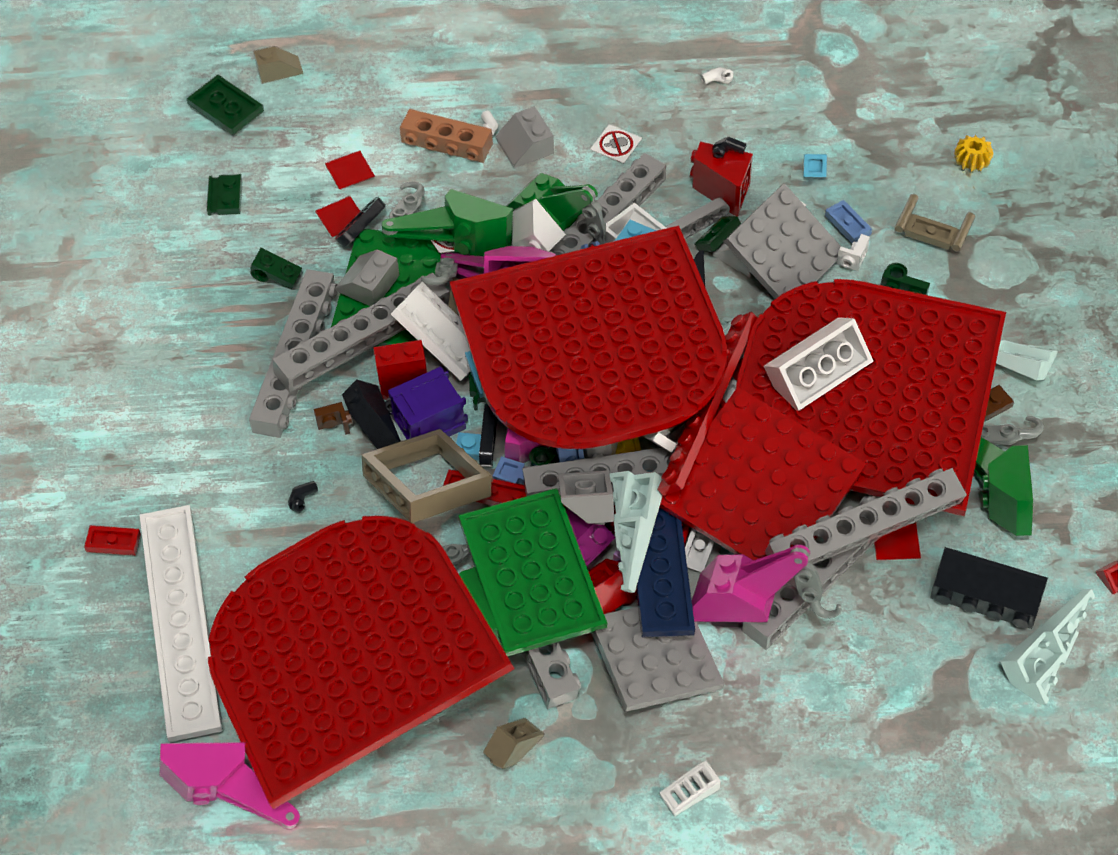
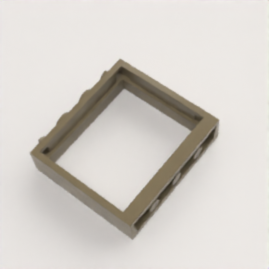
M441 429L362 454L363 476L411 524L491 496V482H493L491 474ZM439 453L466 479L415 495L390 469Z

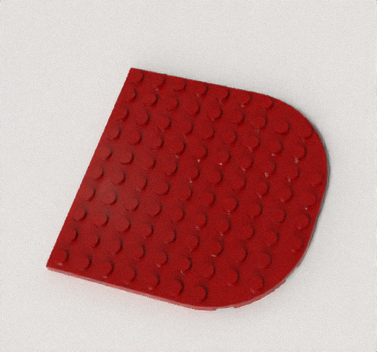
M679 225L449 282L479 381L489 407L506 427L519 436L535 443L563 449H586L605 446L671 428L700 411L717 392L723 380L727 365L726 337Z
M834 279V282L819 284L817 281L810 282L783 293L771 302V306L763 314L758 316L749 335L736 388H741L867 463L866 468L851 488L852 491L883 497L886 491L898 487L899 490L905 488L908 482L916 478H920L922 481L929 478V474L938 469L946 471L953 468L967 495L960 504L945 509L943 512L965 516L1006 312L863 281ZM854 318L873 362L801 410H796L773 387L764 365L835 319ZM928 489L930 495L937 497V493L934 490ZM905 498V501L908 504L915 505L913 500Z
M362 516V520L348 523L345 520L339 521L316 531L259 564L244 577L246 580L235 592L231 591L226 597L215 617L209 636L211 656L208 657V665L213 683L240 742L245 743V753L267 801L273 809L514 670L508 656L441 544L429 532L426 533L424 530L416 527L414 523L411 524L409 521L390 516Z

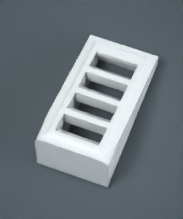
M705 760L662 790L659 795L675 817L720 790L721 781ZM702 776H704L707 780V784H705V782L701 778ZM695 781L700 789L696 791L691 782ZM685 787L691 796L687 798L681 788ZM676 793L682 802L678 805L671 794Z

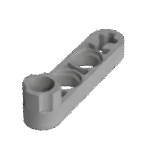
M717 198L665 227L670 228L679 225L684 238L687 239L716 223L722 216H726L730 207L722 198Z

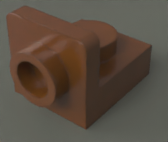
M342 402L314 409L318 430L330 429L342 424L345 435L350 434L349 425L353 424L349 411L344 410Z

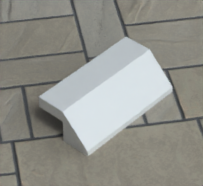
M421 282L391 315L417 340H422L423 346L461 381L470 371L465 358V352L470 351L460 317L427 285Z

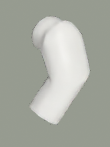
M721 67L700 75L704 85L712 81L724 84L730 83L734 77L730 69Z
M484 111L481 114V118L485 123L483 127L492 129L493 136L498 128V123L490 111Z

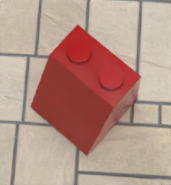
M700 141L698 149L693 150L690 162L694 163L690 171V178H693L692 188L712 201L722 198L730 207L729 213L739 216L751 184L753 153L744 152L741 154L729 150L722 158H716L712 153L714 144Z
M422 340L373 347L380 391L384 400L389 398L388 390L427 373Z

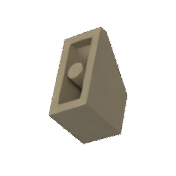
M276 46L253 51L262 84L303 74V69L297 55Z
M522 718L498 726L483 753L490 758L492 764L504 769L517 764L543 738L545 733L528 719Z

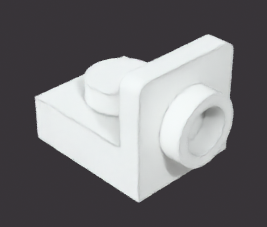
M861 234L858 242H853L851 249L840 247L837 264L859 271L868 252L870 237Z

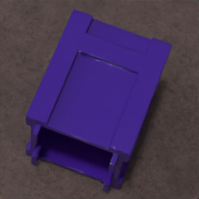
M441 366L388 390L391 400L392 418L406 440L439 429L450 437L466 429L465 422L468 421V415L464 414L463 411L466 398H461L448 379L449 372H444Z

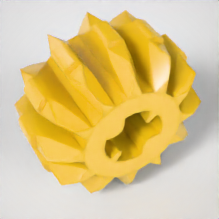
M976 134L972 138L966 135L964 139L959 140L955 148L956 164L962 165L963 170L969 168L971 172L974 169L981 172L983 167L988 168L993 157L991 142H986L985 137L977 138Z

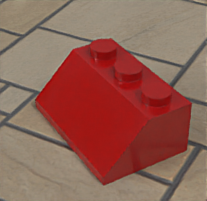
M607 558L588 570L604 614L616 612L615 609L623 604L632 602L637 595L636 589L635 593L621 590L623 574L619 570L618 563L620 562Z

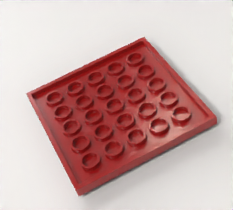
M737 387L711 422L683 489L662 496L659 507L735 555H745L754 561L767 556L765 550L770 543L769 540L780 534H783L784 537L793 534L792 531L802 525H807V527L815 525L818 519L829 515L831 518L866 468L867 463Z

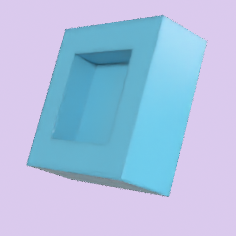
M804 154L803 177H826L827 154Z
M458 432L456 444L463 448L473 459L479 460L481 434Z

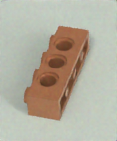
M413 109L408 110L400 126L402 143L484 163L493 145L492 129Z

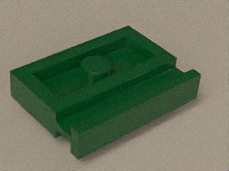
M219 175L217 178L209 176L207 195L208 216L211 213H218V215L241 214L242 175Z

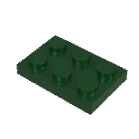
M218 74L186 98L189 106L231 135L237 133L264 111L263 104Z

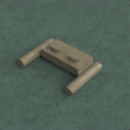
M911 194L898 219L895 230L897 232L904 231L907 237L946 250L952 247L954 251H960L975 219V214L968 212L960 229H957L956 227L912 214L919 197L916 194Z

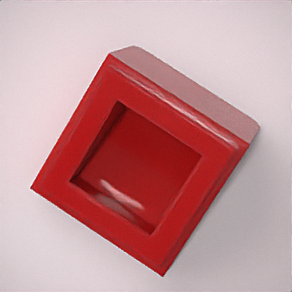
M1114 561L1095 571L1111 594L1118 592V561Z

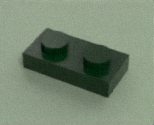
M722 216L695 243L697 250L709 252L718 250L723 241L741 225L738 216Z

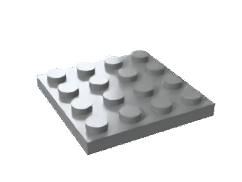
M785 183L723 241L775 299L795 287L818 281L838 260V251L841 247Z
M635 607L604 614L608 623L607 628L592 632L625 712L721 690L724 686L722 677L695 621L694 636L642 637L639 608Z

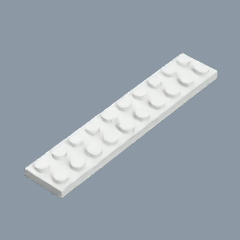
M190 505L140 514L167 739L169 742L222 732L217 690L208 665V657L211 656L209 633Z

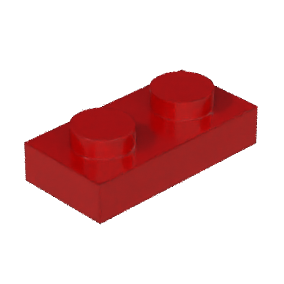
M90 525L84 548L86 552L136 556L141 533L139 529Z

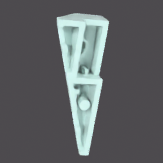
M1001 339L996 363L1034 380H1044L1056 357L1057 350H1045L1033 345H1024Z
M630 471L609 474L610 480L613 483V502H615L616 514H614L616 546L621 556V562L618 564L619 570L623 574L621 590L625 592L635 593L663 496L658 490L662 476L656 472L634 475Z
M1083 589L1000 661L1010 684L1040 705H1046L1049 701L1047 693L1051 686L1056 685L1058 679L1055 675L1059 666L1065 665L1079 633L1076 628L1080 620H1085L1087 615L1084 610L1088 601L1093 600L1095 597L1092 589Z

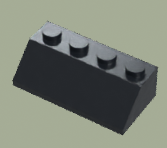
M945 547L930 599H934L941 604L960 607L967 612L980 613L993 620L1013 623L1019 628L1032 629L1048 577Z

